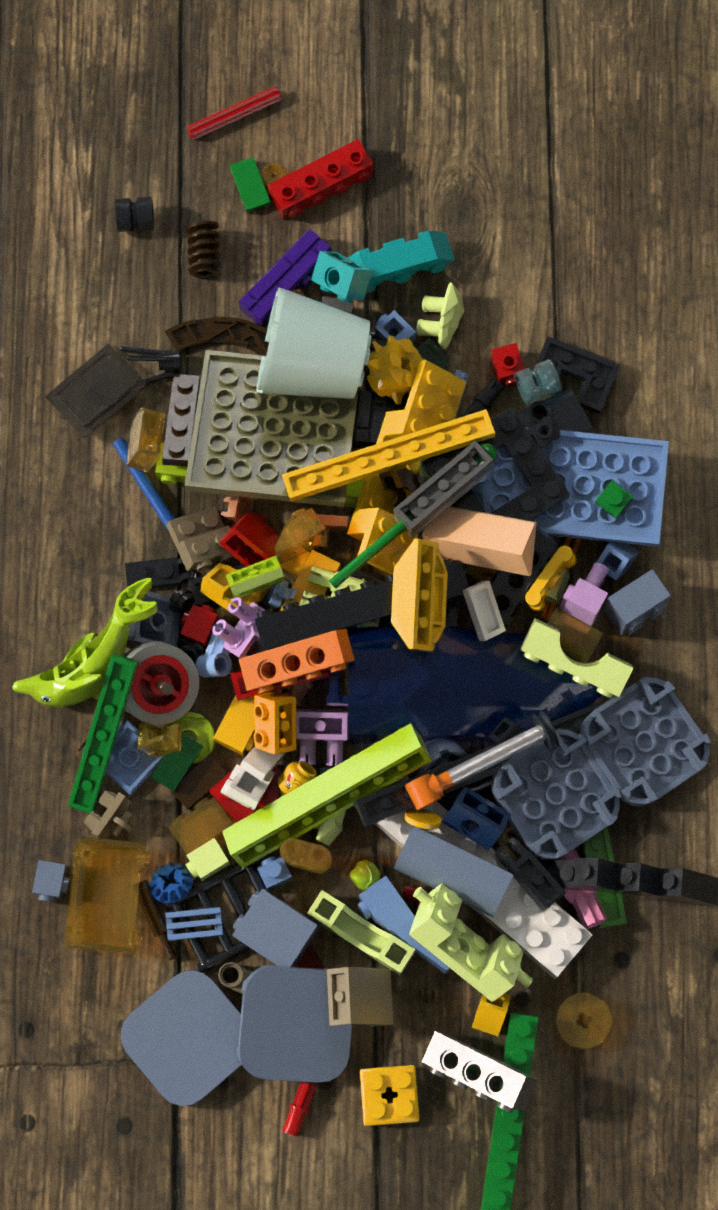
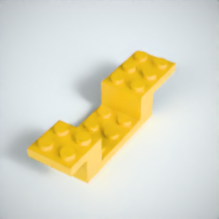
M427 360L420 361L405 410L386 412L376 444L454 420L466 381ZM420 461L396 469L407 468V470L416 475L419 474ZM379 474L365 478L347 532L348 535L362 541L358 555L397 523L391 507L394 502V494L390 490H384ZM404 531L367 563L393 575L395 565L413 540L417 539L418 534L411 538Z

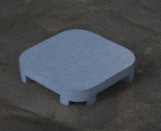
M649 676L638 680L635 684L622 691L619 697H613L592 711L584 719L580 729V733L587 740L585 745L613 788L618 787L622 796L620 799L631 806H646L653 803L699 772L708 763L707 760L710 755L709 744L711 741L707 733L703 735L673 692L675 687L669 681L665 682L658 678H649Z
M561 728L555 730L559 739V747L553 745L552 750H549L542 741L502 763L494 771L491 779V792L495 802L500 808L511 814L508 822L524 847L541 860H554L564 856L611 825L618 818L617 814L620 809L619 798L622 797L618 787L613 788L585 745V742H587L585 737L581 733L576 734L570 730H561Z
M271 964L262 965L244 980L241 989L243 997L239 1040L236 1051L237 1057L245 1070L254 1077L261 1079L319 1083L331 1081L342 1073L349 1059L352 1025L329 1026L327 968L315 969L273 966Z
M192 970L184 971L174 976L130 1013L123 1023L121 1042L126 1053L158 1092L172 1104L179 1106L197 1104L242 1066L236 1051L241 1014L213 980L204 973Z

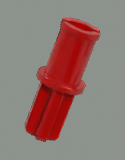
M300 1082L294 1101L289 1104L291 1109L282 1128L283 1132L296 1137L299 1136L306 1113H310L308 1108L316 1089V1084L313 1082Z

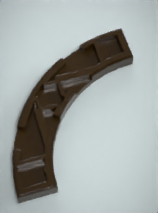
M215 316L199 320L193 319L165 330L167 337L175 350L179 351V354L197 346L229 344L248 349L258 355L266 356L269 342H265L267 328L254 322L233 317Z

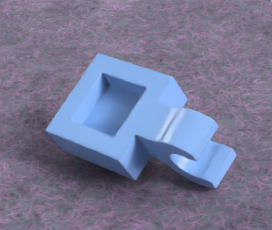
M286 580L273 585L268 592L264 605L275 609L283 605L285 600L293 601L297 589L287 588L289 582Z

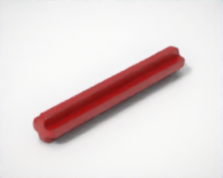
M276 86L189 125L187 127L188 134L192 140L200 138L282 99L281 93Z

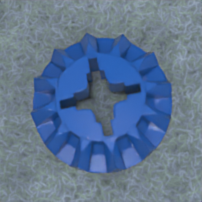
M169 861L167 865H159L158 870L155 873H151L149 886L152 895L158 901L175 903L188 895L192 888L193 878L188 868L181 863L174 864ZM174 876L178 884L170 883L167 887L163 879H171Z

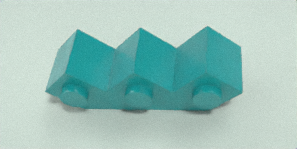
M430 230L418 233V239L405 242L404 238L383 243V248L370 252L369 248H366L348 257L373 271L366 293L374 291L376 286L385 280L396 281V283L407 282L419 270L431 271L432 273L442 272L446 269V265L455 260L446 232Z

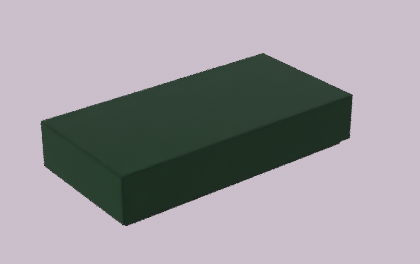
M180 732L151 778L175 793L204 748L203 745Z

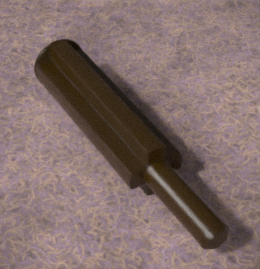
M147 880L138 882L132 888L136 893L154 936H159L168 959L173 960L176 958V954L170 941H168L166 934L167 926L151 893Z

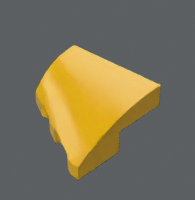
M219 563L202 578L200 592L226 610H228L229 603L238 608L231 601L234 599V596L225 576L237 571V569ZM272 586L244 596L241 599L249 606L252 602L258 604Z

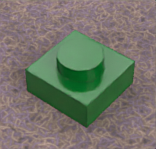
M612 480L595 500V504L617 519L631 502L633 496Z

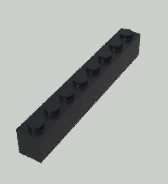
M452 558L444 560L448 573L447 599L464 595L463 590L469 587L461 561L453 563ZM393 575L385 577L386 582L376 584L375 580L360 584L361 589L351 591L350 587L334 591L335 596L325 599L324 594L308 599L309 604L299 606L298 602L282 606L284 611L273 613L272 609L256 613L257 618L253 619L251 623L259 651L264 652L334 630H341L391 616Z

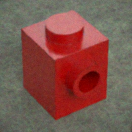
M517 343L491 349L490 359L497 382L500 381L506 387L521 383V380H524L525 369Z
M201 604L200 607L192 605L191 610H186L182 617L181 625L183 628L180 633L181 637L195 643L200 642L207 649L213 626L219 621L218 614H215L216 610L204 604Z

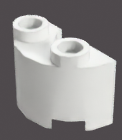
M237 764L229 777L230 779H227L220 793L247 808L255 810L275 772L271 771L263 781H260Z

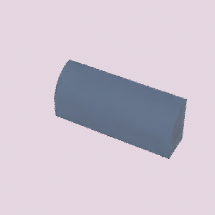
M413 826L394 866L395 870L434 889L443 883L462 899V903L491 917H494L514 876Z

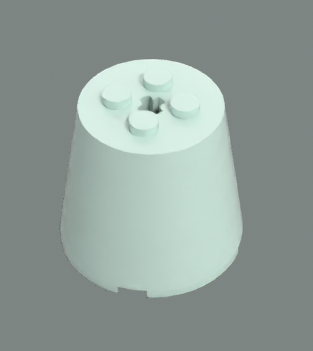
M278 287L265 342H269L267 355L261 358L256 392L354 399L357 388L362 386L364 365L367 366L370 357L369 347L372 335H369L370 321Z

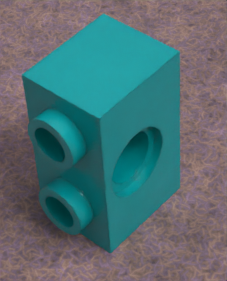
M320 251L311 280L319 284L321 290L337 294V299L352 303V300H364L373 271L339 252Z

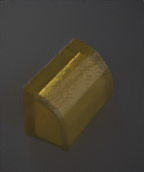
M557 607L547 623L559 629L560 646L564 653L572 660L581 663L588 662L603 635L599 630Z

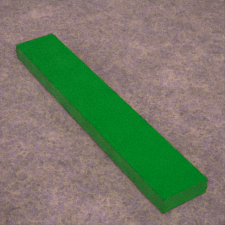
M115 653L111 655L67 806L86 813H91L92 811L95 813L139 661Z

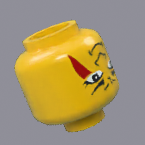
M305 761L290 763L278 777L277 783L280 788V794L282 796L286 795L304 783L316 778L317 772L314 767Z

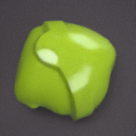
M363 860L356 864L349 876L359 889L365 891L380 880L381 872L374 863Z

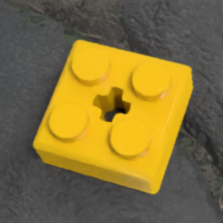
M414 1065L360 1070L363 1122L365 1126L419 1121L416 1069ZM389 1087L392 1088V1092H397L398 1094L397 1098H393V1103L391 1104L387 1103V1099H382L381 1094L386 1093V1088Z

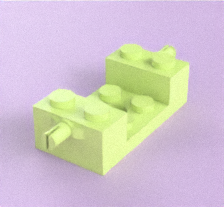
M441 883L429 894L422 887H419L414 892L413 897L417 898L420 903L409 935L476 990L493 1002L515 985L516 980L525 988L530 986L533 978L522 971L520 966L524 950L505 934H502L491 944H488L481 936L468 928L462 920L457 918L462 899L453 890H450Z

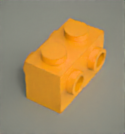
M278 691L254 695L255 748L274 755L296 750V697Z

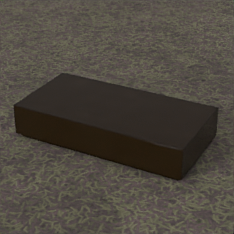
M209 754L185 775L175 793L171 792L187 810H190L228 773Z

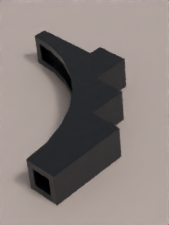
M601 858L538 860L565 890L638 895L691 905H718V878L685 868H658L643 863H616Z

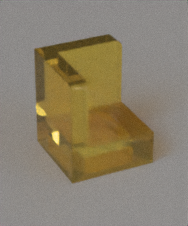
M148 721L139 724L138 749L155 758L180 750V725L174 724L161 729Z

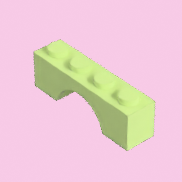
M536 618L521 645V650L525 652L524 656L537 663L541 659L549 663V669L559 674H563L566 671L574 675L572 678L574 681L584 686L591 683L598 687L597 692L609 698L612 695L620 696L633 670L632 664L609 653L591 663H581L572 660L564 653L560 646L559 629Z
M321 890L307 912L309 918L398 975L402 974L415 953L414 948L394 935L371 924L323 890Z

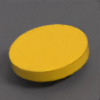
M410 809L405 813V821L422 830L437 829L441 826L442 819L434 812L424 809L418 811L417 809Z

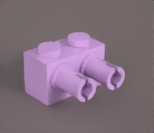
M597 562L594 563L585 580L579 578L575 586L570 584L559 606L563 610L559 619L586 634L591 629L608 595L607 592L600 589L605 581V576L609 572L605 565Z
M235 597L231 601L238 608L230 603L228 605V611L240 618L235 628L225 620H219L216 624L223 628V630L221 631L213 626L212 631L215 636L225 641L222 647L238 658H244L260 653L251 621L257 618L256 613L265 611V609L254 602L249 606L241 598Z
M296 709V739L300 740V761L307 762L308 754V763L316 765V741L320 739L327 741L326 765L333 766L334 755L335 766L342 763L343 742L350 737V710Z

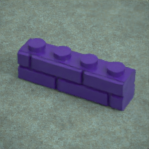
M309 229L238 301L240 310L251 318L252 321L263 327L267 323L269 324L278 287L297 293L302 287L304 289L308 288L313 282L311 278L319 252H332L331 246Z

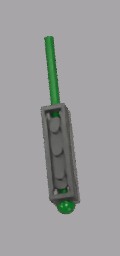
M474 441L393 509L394 519L397 523L329 580L332 586L337 588L404 531L411 538L416 536L492 472L493 462L497 457L495 447L491 444L480 446Z

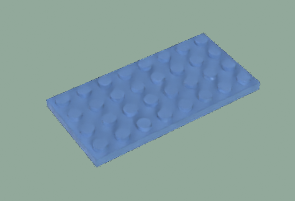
M543 430L542 434H547V431ZM559 430L560 437L558 440H553L545 448H540L566 487L570 497L532 520V522H537L536 526L551 536L659 547L669 441ZM504 446L496 450L497 457L493 462V471L471 488L486 513L493 512L531 488ZM612 480L633 496L631 502L617 519L595 504V500Z

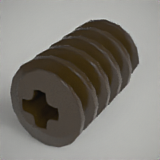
M200 221L187 228V235L189 236L187 238L189 245L188 254L190 255L188 258V264L190 265L188 271L193 277L210 279L221 274L219 271L214 270L221 267L219 261L213 260L220 257V252L214 251V249L220 247V243L212 241L220 237L218 232L212 231L219 228V223L215 221Z

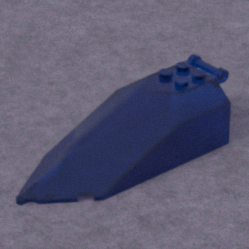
M348 627V637L355 661L348 663V696L340 695V671L331 673L329 668V695L326 696V705L348 706L350 744H374L410 723L422 737L424 743L438 738H448L455 742H494L489 738V735L504 717H508L527 731L535 727L532 715H540V710L547 715L551 722L590 706L602 694L597 692L598 687L591 683L584 686L572 679L574 675L566 671L563 674H559L549 669V663L541 659L537 663L524 656L525 652L521 650V645L527 634L502 632L486 641H479L476 630L445 628L439 640L434 644L433 651L409 649L395 627Z

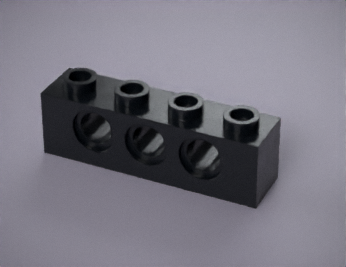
M537 526L534 551L538 553V557L533 561L531 576L523 575L521 583L512 584L508 579L513 573L497 570L490 580L495 598L499 595H505L509 598L505 606H498L505 628L509 626L514 617L512 612L516 605L521 606L525 602L526 590L543 571L541 567L545 561H550L558 550L556 538Z

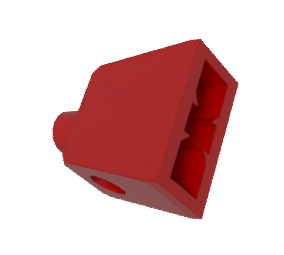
M249 511L230 528L219 544L247 567L275 556L278 535L276 531L267 525L265 516Z

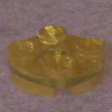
M577 993L568 997L558 1008L556 1016V1027L560 1037L571 1047L579 1049H590L602 1043L609 1034L612 1024V1016L607 1004L597 996L589 993ZM580 1013H584L585 1017L590 1016L591 1018L587 1029H583L582 1025L576 1024Z

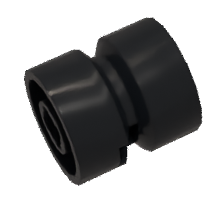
M138 197L135 202H132L130 198L115 199L118 232L133 231L135 227L140 231L155 229L152 197Z

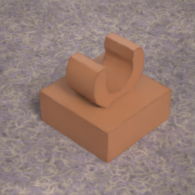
M230 495V497H226L223 502L228 504L227 512H221V515L237 522L247 512L252 511L254 500L250 497Z

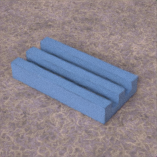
M220 907L165 913L168 941L223 936ZM216 914V919L172 923L174 918ZM217 925V930L173 934V929Z

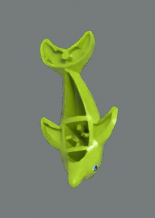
M152 578L137 581L119 594L109 622L97 636L95 633L87 634L75 643L65 656L63 662L43 673L16 681L12 686L13 690L18 693L28 694L43 706L53 708L73 706L91 697L98 700L111 655L115 653L124 656L130 624L145 620L153 616L158 610L156 602L142 601L152 588Z

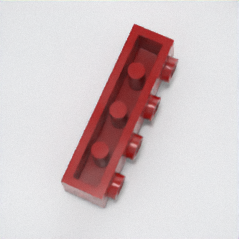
M356 139L269 184V196L283 220L288 217L295 218L304 209L322 204L327 197L333 194L339 195L344 193L352 184L367 181L373 174V163L360 140Z

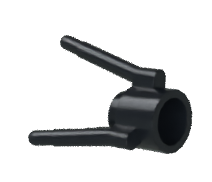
M125 346L119 348L123 352L147 354L128 355L126 359L129 361H158L159 371L164 370L162 374L136 382V387L165 378H173L174 372H180L179 351Z

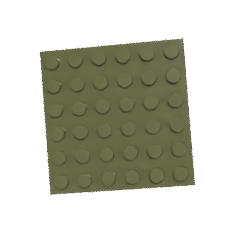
M205 350L184 485L185 491L290 502L282 474L351 453L359 387L354 399L258 393L256 389L262 355ZM347 484L293 502L344 507Z

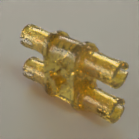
M290 838L280 848L281 857L286 865L314 873H324L332 865L330 851L321 845Z

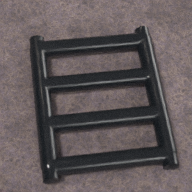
M257 861L245 868H242L237 863L192 886L188 895L182 900L175 903H165L169 910L172 909L173 912L185 911L182 904L197 897L203 909L215 908L207 891L221 884L237 916L239 917L241 914L245 916L247 910L231 879L246 872L255 891L260 893L266 887L255 867ZM216 914L206 915L208 919H216ZM189 917L177 918L178 922L190 921ZM223 923V936H217L223 951L210 958L199 938L187 939L199 962L197 966L198 971L201 973L251 948L241 941L233 945ZM211 925L213 930H217V925ZM194 927L182 928L184 933L196 932Z

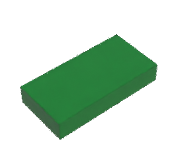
M254 157L229 165L246 213L271 205Z

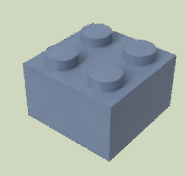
M652 569L608 597L603 611L621 636L626 632L631 635L642 628V623L649 617L653 621L665 612L664 609L668 606L667 602L671 595Z

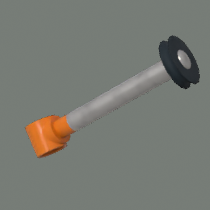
M540 710V715H532L535 727L437 776L428 773L406 784L405 788L417 811L440 800L444 796L443 791L542 741L549 750H552L553 745L559 747L558 736L547 715Z

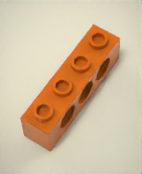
M346 629L334 630L239 659L247 691L257 689L258 694L274 690L273 684L280 682L282 687L298 683L297 677L304 675L306 680L322 676L321 670L330 668L331 673L347 669L345 663L355 661ZM320 649H322L325 654L323 662L320 661L318 657V652ZM296 656L300 660L299 669H297L294 664V659ZM272 663L276 667L275 676H273L270 671V666Z

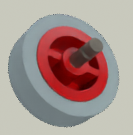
M149 641L135 646L125 654L124 657L139 661L125 708L128 713L145 723L162 725L178 720L190 710L198 695L199 675L194 662L184 651L169 643Z

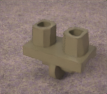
M105 790L99 799V803L107 808L104 815L100 817L92 811L84 821L92 831L91 833L104 843L110 834L118 837L122 829L129 833L133 829L127 824L132 814L126 811L132 802L120 792L115 794Z

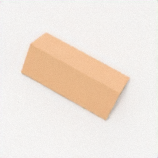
M450 506L425 527L422 538L423 540L438 542L439 552L445 560L452 558V561L455 562L461 561V563L531 576L537 522Z

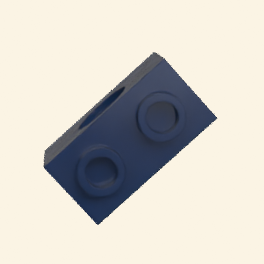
M463 786L450 804L442 823L489 851L503 833L511 814L468 787Z

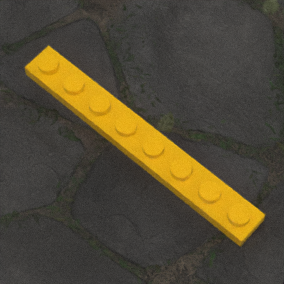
M486 409L282 474V478L290 502L471 445L474 441L481 442L495 437V431Z

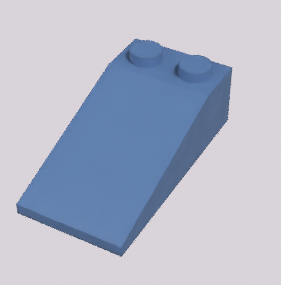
M386 876L359 894L360 903H358V909L366 920L371 918L375 924L387 933L394 935L414 948L417 955L444 975L450 971L446 964L409 935L415 916Z

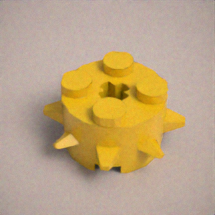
M389 336L386 345L383 347L376 341L372 342L375 351L370 353L367 364L370 375L367 376V380L379 396H388L396 404H401L403 395L406 393L410 394L419 363L424 359H422L410 339L396 340L394 336Z

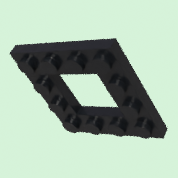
M510 408L491 420L495 437L477 443L480 446L491 444L496 450L504 446L531 488L489 514L532 521L570 497L569 492L514 409ZM468 446L430 457L422 462V466L431 478ZM471 489L451 505L452 507L486 513Z

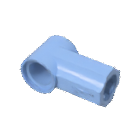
M217 624L214 625L215 627H217V628L220 629L221 631L223 630V628H221L219 625H217ZM213 631L205 654H201L196 660L198 674L204 678L226 676L229 674L232 666L229 657L230 652L222 647L225 641L215 636Z

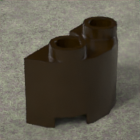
M407 468L379 474L384 490H390L394 494V502L391 505L392 510L425 483L419 474L415 475L410 470H407Z

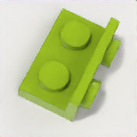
M276 556L225 575L234 598H242L284 581V574Z

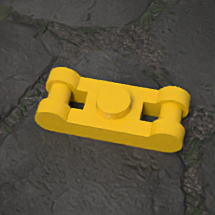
M561 546L526 593L525 600L533 611H541L545 607L544 598L551 589H556L562 580L561 574L564 570L575 565L576 557L570 547Z

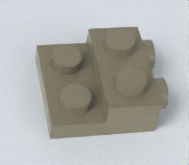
M215 506L169 520L166 524L187 572L194 569L203 571L211 567L213 563L220 561L221 564H225L235 558L219 544L220 540L230 530V526H224Z

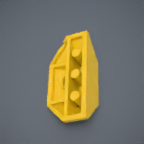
M414 539L394 567L391 623L409 649L433 651L434 644L439 640L445 629L448 573L439 552L438 542L423 539Z

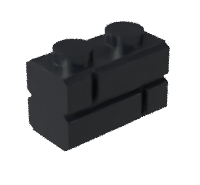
M358 391L353 441L355 448L363 449L376 445L386 412L394 411V402H390V397H381L372 391Z

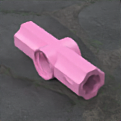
M574 848L568 854L554 860H576L579 856ZM564 889L566 893L564 895L565 898L574 905L584 928L590 929L607 920L606 914L595 893L596 891Z

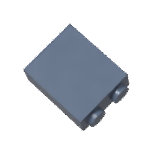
M262 889L260 893L256 891L248 902L250 908L246 915L241 914L234 923L233 929H235V932L232 936L277 966L295 967L321 925L268 890Z

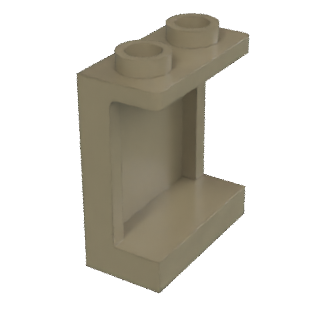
M361 967L327 969L329 1026L369 1025L370 1027L393 1025L391 969Z

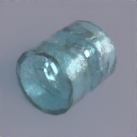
M550 359L535 364L533 370L525 368L514 373L517 388L526 404L540 400L542 394L550 396L562 390L558 373ZM534 378H536L538 384L537 387L535 386V383L533 381Z

